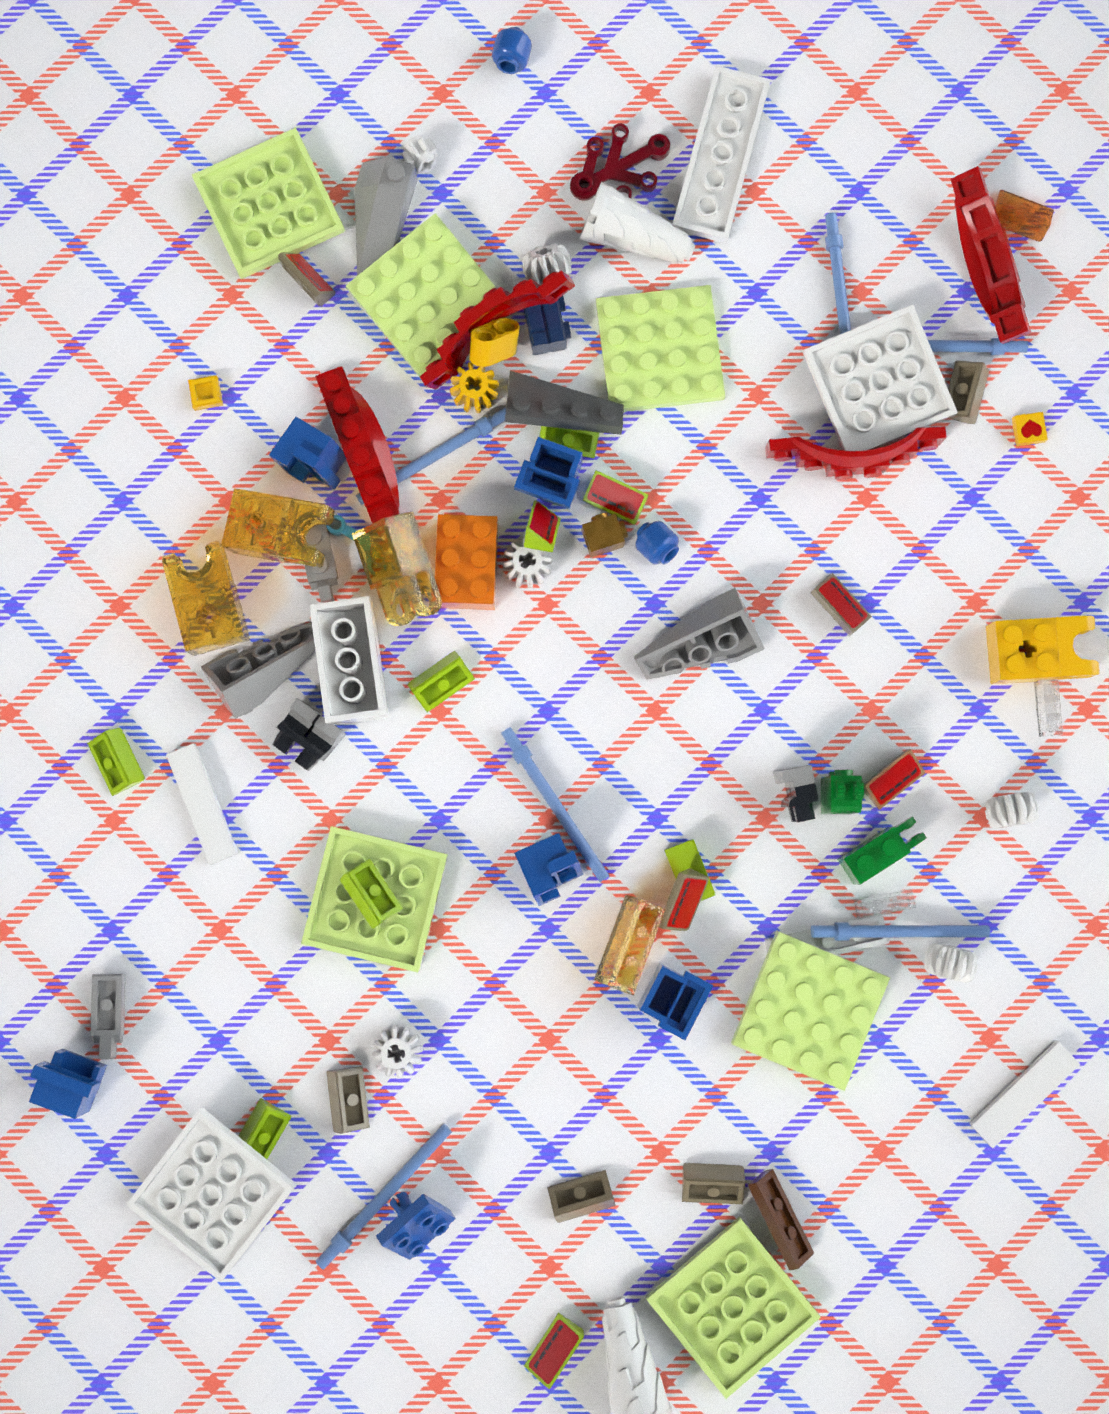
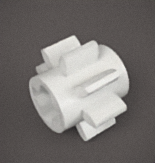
M414 136L406 141L403 146L404 152L401 154L404 158L402 161L414 164L419 173H426L431 170L436 164L435 157L438 156L436 153L437 147L429 137L424 141L421 136Z

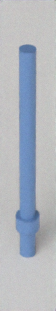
M828 213L825 215L828 235L825 237L826 250L830 252L839 333L843 334L851 330L841 253L844 245L843 237L839 234L837 213Z
M991 338V340H928L933 352H990V355H1004L1005 352L1027 353L1028 341H1010L1002 344L999 338Z
M506 407L487 418L483 416L474 422V426L395 472L397 484L478 436L482 435L484 437L493 432L492 428L505 421ZM358 493L355 496L357 497L360 504L363 505L364 502L362 500V497L360 493Z
M507 728L501 735L513 751L512 757L517 764L521 763L599 882L605 880L610 875L532 760L531 756L533 754L527 745H522L512 728Z
M835 922L834 925L811 926L812 938H834L836 941H848L850 938L990 936V927L988 925H849L848 922Z
M443 1124L343 1232L338 1231L330 1240L332 1244L316 1260L317 1265L324 1270L340 1252L344 1253L352 1245L351 1240L452 1133L447 1125Z

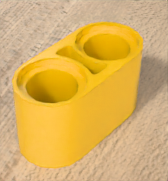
M500 318L473 329L470 342V362L476 366L488 367L514 356L517 353L519 323L513 319Z

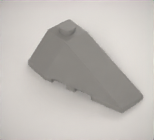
M389 157L362 162L354 188L357 276L399 243L418 181L414 164Z
M733 588L705 602L636 654L634 659L648 680L682 673L684 668L700 665L701 669L711 667L710 663L727 660L728 664L738 662L765 648L736 588Z
M312 622L281 632L278 639L274 641L263 642V640L253 642L254 648L240 653H238L237 649L228 651L201 666L221 701L235 719L250 713L254 708L261 705L315 651Z

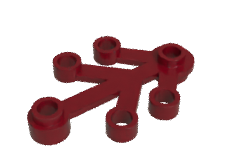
M618 123L612 128V143L605 167L594 173L597 158L603 154L604 143L599 137L590 138L587 141L586 150L588 154L583 171L576 173L570 181L572 195L581 201L590 200L596 195L601 182L604 183L608 180L640 187L645 192H652L657 185V176L653 172L647 171L641 175L626 170L648 158L656 161L664 160L670 152V140L663 134H655L648 140V145L619 160L623 144L628 140L629 129L625 124ZM617 131H623L625 135L623 137H618L615 135V133ZM662 142L664 146L659 148L654 143ZM597 144L600 146V149L592 150L590 146ZM651 179L653 184L646 185L643 181ZM581 182H587L589 183V186L587 188H582L579 186V184ZM620 185L616 188L618 192H625L632 199V190L629 186Z

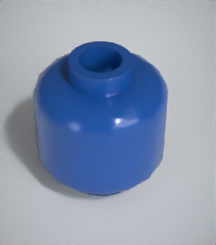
M510 27L499 31L492 51V59L497 68L506 74H515L525 69L532 49L530 38L518 27Z
M662 521L646 522L636 533L638 536L635 542L636 549L653 565L669 563L679 551L678 536Z

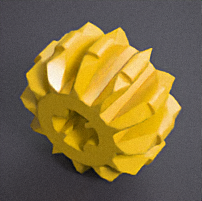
M471 362L468 363L467 371L459 367L457 369L459 376L451 377V383L454 386L450 388V394L456 396L454 399L455 405L464 404L465 412H469L471 407L475 406L476 413H480V405L482 404L490 409L492 407L490 399L498 398V393L495 389L499 387V382L493 379L495 376L494 371L488 370L485 372V367L480 366L474 369ZM470 385H473L474 387H478V386H479L480 390H478V391H476L475 389H471V390H470V389H469V386H470Z

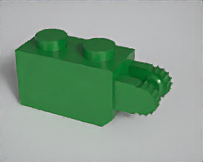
M834 770V772H829V776L821 778V814L851 815L861 813L864 797L862 776H853V770Z
M913 816L894 827H887L837 859L854 885L863 884L911 853L910 849L927 838L923 832L915 834L906 842L900 836L901 832L911 828L916 823Z

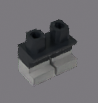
M296 698L290 707L291 710L276 727L280 732L277 734L272 745L287 755L297 742L304 749L295 762L309 771L319 760H326L346 733L334 724H326L325 718Z
M806 765L773 772L775 784L785 783L788 797L782 800L781 807H788L791 822L816 819L812 802L819 801L812 766Z

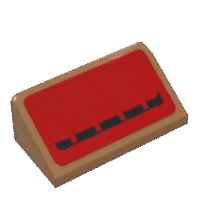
M907 749L864 783V792L880 810L923 776L925 771L911 749Z

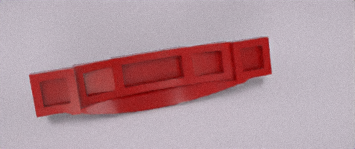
M976 166L950 179L955 193L954 204L965 262L975 292L987 317L995 325L1000 343L1005 344L1032 332L1024 310L1026 305L1019 285L1021 280L1005 228L1001 226L994 200L989 196L982 170L979 166Z
M561 270L546 276L541 286L530 278L516 284L512 289V293L502 287L489 290L484 294L481 302L475 306L465 308L460 313V317L454 321L459 333L447 336L442 342L443 345L436 349L442 360L430 363L426 367V372L419 376L424 385L436 390L450 380L452 376L458 375L457 369L459 367L462 368L470 353L471 332L473 329L494 320L506 318L530 306L554 304L560 297L575 287L570 276Z
M343 366L316 375L315 377L334 429L377 537L379 538L405 528L399 513V491L392 456L383 430L373 410L363 396L350 386Z
M945 426L919 427L898 442L885 447L863 451L830 449L808 442L798 436L769 439L765 451L766 459L774 458V461L777 462L789 461L795 456L796 468L804 467L806 471L822 469V466H825L826 477L835 476V480H847L852 478L853 475L864 474L865 478H875L881 476L890 466V461H892V464L908 463L918 453V447H920L921 451L937 449L947 436Z

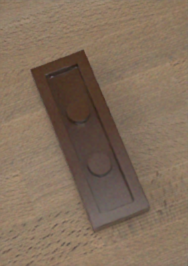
M765 1170L751 1181L748 1187L788 1269H799L814 1254V1251L774 1170Z

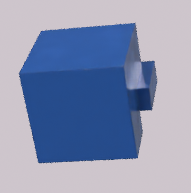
M296 416L269 454L287 474L303 484L311 474L314 478L334 490L341 481L336 473L346 460L343 450L330 436Z
M538 437L531 453L530 461L524 460L514 490L570 510L580 483V479H577L582 466L583 453Z
M559 833L514 853L538 906L561 897L557 889L558 886L584 875L575 852H567Z
M659 963L637 1006L640 1011L659 1020L658 1026L686 1041L713 985L686 970L681 975Z
M63 1048L54 1052L51 1063L43 1061L34 1065L30 1077L37 1079L29 1102L76 1119L91 1110L107 1065Z

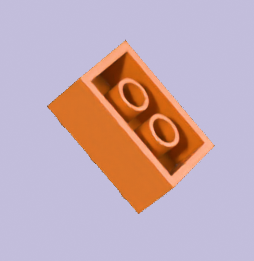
M438 514L434 604L436 608L495 610L499 526L497 516Z

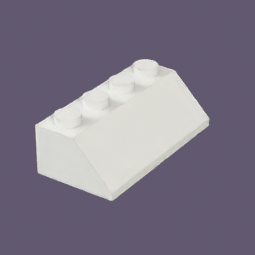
M366 596L309 605L325 723H352L389 718L374 605L371 598Z

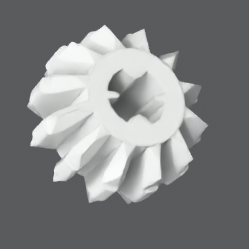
M552 244L539 248L535 247L533 251H528L522 258V269L526 279L529 280L531 278L540 286L543 284V279L553 272L562 270L567 275L572 272L571 258L563 245Z
M523 538L522 547L515 541L511 543L515 553L505 551L504 556L509 561L503 562V569H512L507 573L508 580L518 576L516 586L520 587L523 581L527 580L528 588H533L532 579H536L539 584H543L544 579L541 574H551V569L546 565L552 564L553 559L552 557L545 556L548 553L546 551L525 548V538ZM528 557L532 558L535 565H529L527 569L523 568L521 560L527 561Z
M1030 792L1007 794L988 799L985 802L986 819L989 821L990 827L994 829L1032 823L1039 818L1038 803L1035 801L1034 794Z
M932 943L929 944L928 951L925 953L924 969L932 975L966 983L973 981L974 974L977 972L978 956L972 951L955 946Z
M395 1025L391 1029L392 1036L388 1031L383 1030L380 1034L384 1041L375 1039L373 1045L381 1050L372 1052L371 1057L382 1059L375 1067L379 1070L386 1065L388 1067L385 1072L386 1077H390L393 1069H396V1076L398 1079H401L404 1074L403 1068L411 1075L415 1071L411 1063L420 1065L422 1059L414 1054L423 1052V1046H413L420 1037L416 1034L409 1039L407 1037L410 1032L409 1027H405L402 1035H399V1028ZM395 1045H398L400 1050L405 1051L400 1059H397L396 1054L390 1053Z

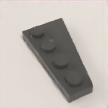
M510 370L505 422L621 435L624 413L623 404Z

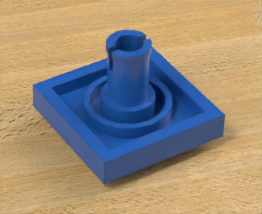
M401 1192L395 1195L399 1200L398 1203L395 1198H392L390 1201L391 1207L398 1216L378 1233L376 1237L381 1246L411 1260L419 1256L425 1250L426 1245L435 1237L445 1233L449 1225L456 1218L449 1208L425 1194H422L412 1203L408 1194Z

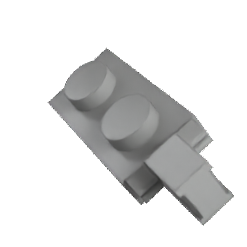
M325 520L296 526L308 583L311 586V590L318 589L320 600L323 603L334 601L331 586L338 585L337 579H339Z
M92 974L90 1036H93L94 1043H99V1059L116 1058L117 1043L123 1042L126 974Z

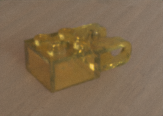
M234 488L221 546L234 554L321 568L324 565L325 555L317 548L308 546L306 536L315 525L332 524L336 511L322 503Z
M413 511L383 518L352 533L370 589H376L385 618L389 624L404 626L410 623L416 615L423 617L431 616L440 610L442 606L441 596ZM422 595L428 598L429 607L423 603ZM397 604H400L403 611L402 617L396 612Z
M218 540L206 545V563L197 572H187L183 561L174 553L162 557L163 568L184 648L187 653L193 656L250 641L224 546ZM213 612L216 615L211 617L212 622L209 623L206 621V618Z

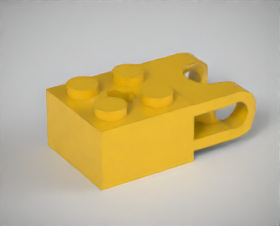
M1094 616L994 621L987 625L986 638L990 683L1041 682L1091 678L1099 675V663L1096 660L1081 659L1075 654L1073 648L1074 638L1077 635L1085 634L1095 629ZM1022 646L1025 649L1026 655L1024 652L1019 651V647Z

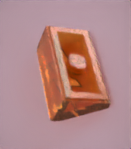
M1000 189L994 204L1001 226L1006 230L1041 242L1051 225L1054 210Z

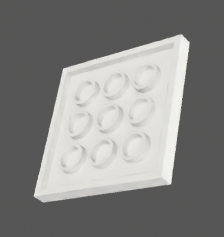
M914 305L905 307L803 350V355L844 451L871 450L908 435L916 428L930 426L958 413Z
M201 1107L126 1205L218 1281L222 1282L297 1184Z

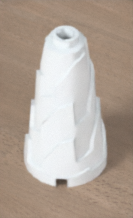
M601 182L580 235V239L588 243L604 245L626 253L631 251L650 258H660L678 264V262L682 263L684 260L689 261L695 249V244L691 243L692 238L688 237L689 234L672 226V223L648 211L646 206L621 194Z
M625 1297L607 1301L608 1307L603 1309L602 1323L607 1351L604 1354L609 1382L606 1385L610 1414H673L660 1372L657 1373L649 1344L645 1342L636 1309L632 1307L631 1302L626 1303Z

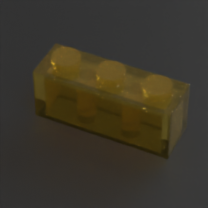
M625 894L596 972L595 981L634 996L665 908Z

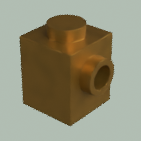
M601 513L593 516L591 522L582 524L581 531L590 558L624 547V538L628 537L624 521L618 522L616 514L608 516V513Z

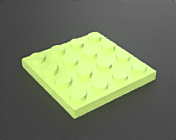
M296 127L192 174L193 180L241 279L280 262L278 255L281 252L298 254L345 232L344 226Z
M436 213L346 285L349 293L418 376L426 372V367L430 363L442 360L436 349L443 345L442 342L447 336L459 333L454 321L460 317V313L469 306L477 305L483 300L485 293L496 288Z
M711 285L596 298L608 400L623 404L624 412L725 399Z
M331 826L301 944L418 973L448 854ZM369 858L403 908L374 929L370 927L340 881V878L345 873Z
M776 930L731 1044L845 1091L890 977Z
M740 1216L646 1296L649 1304L726 1399L821 1318L819 1313Z

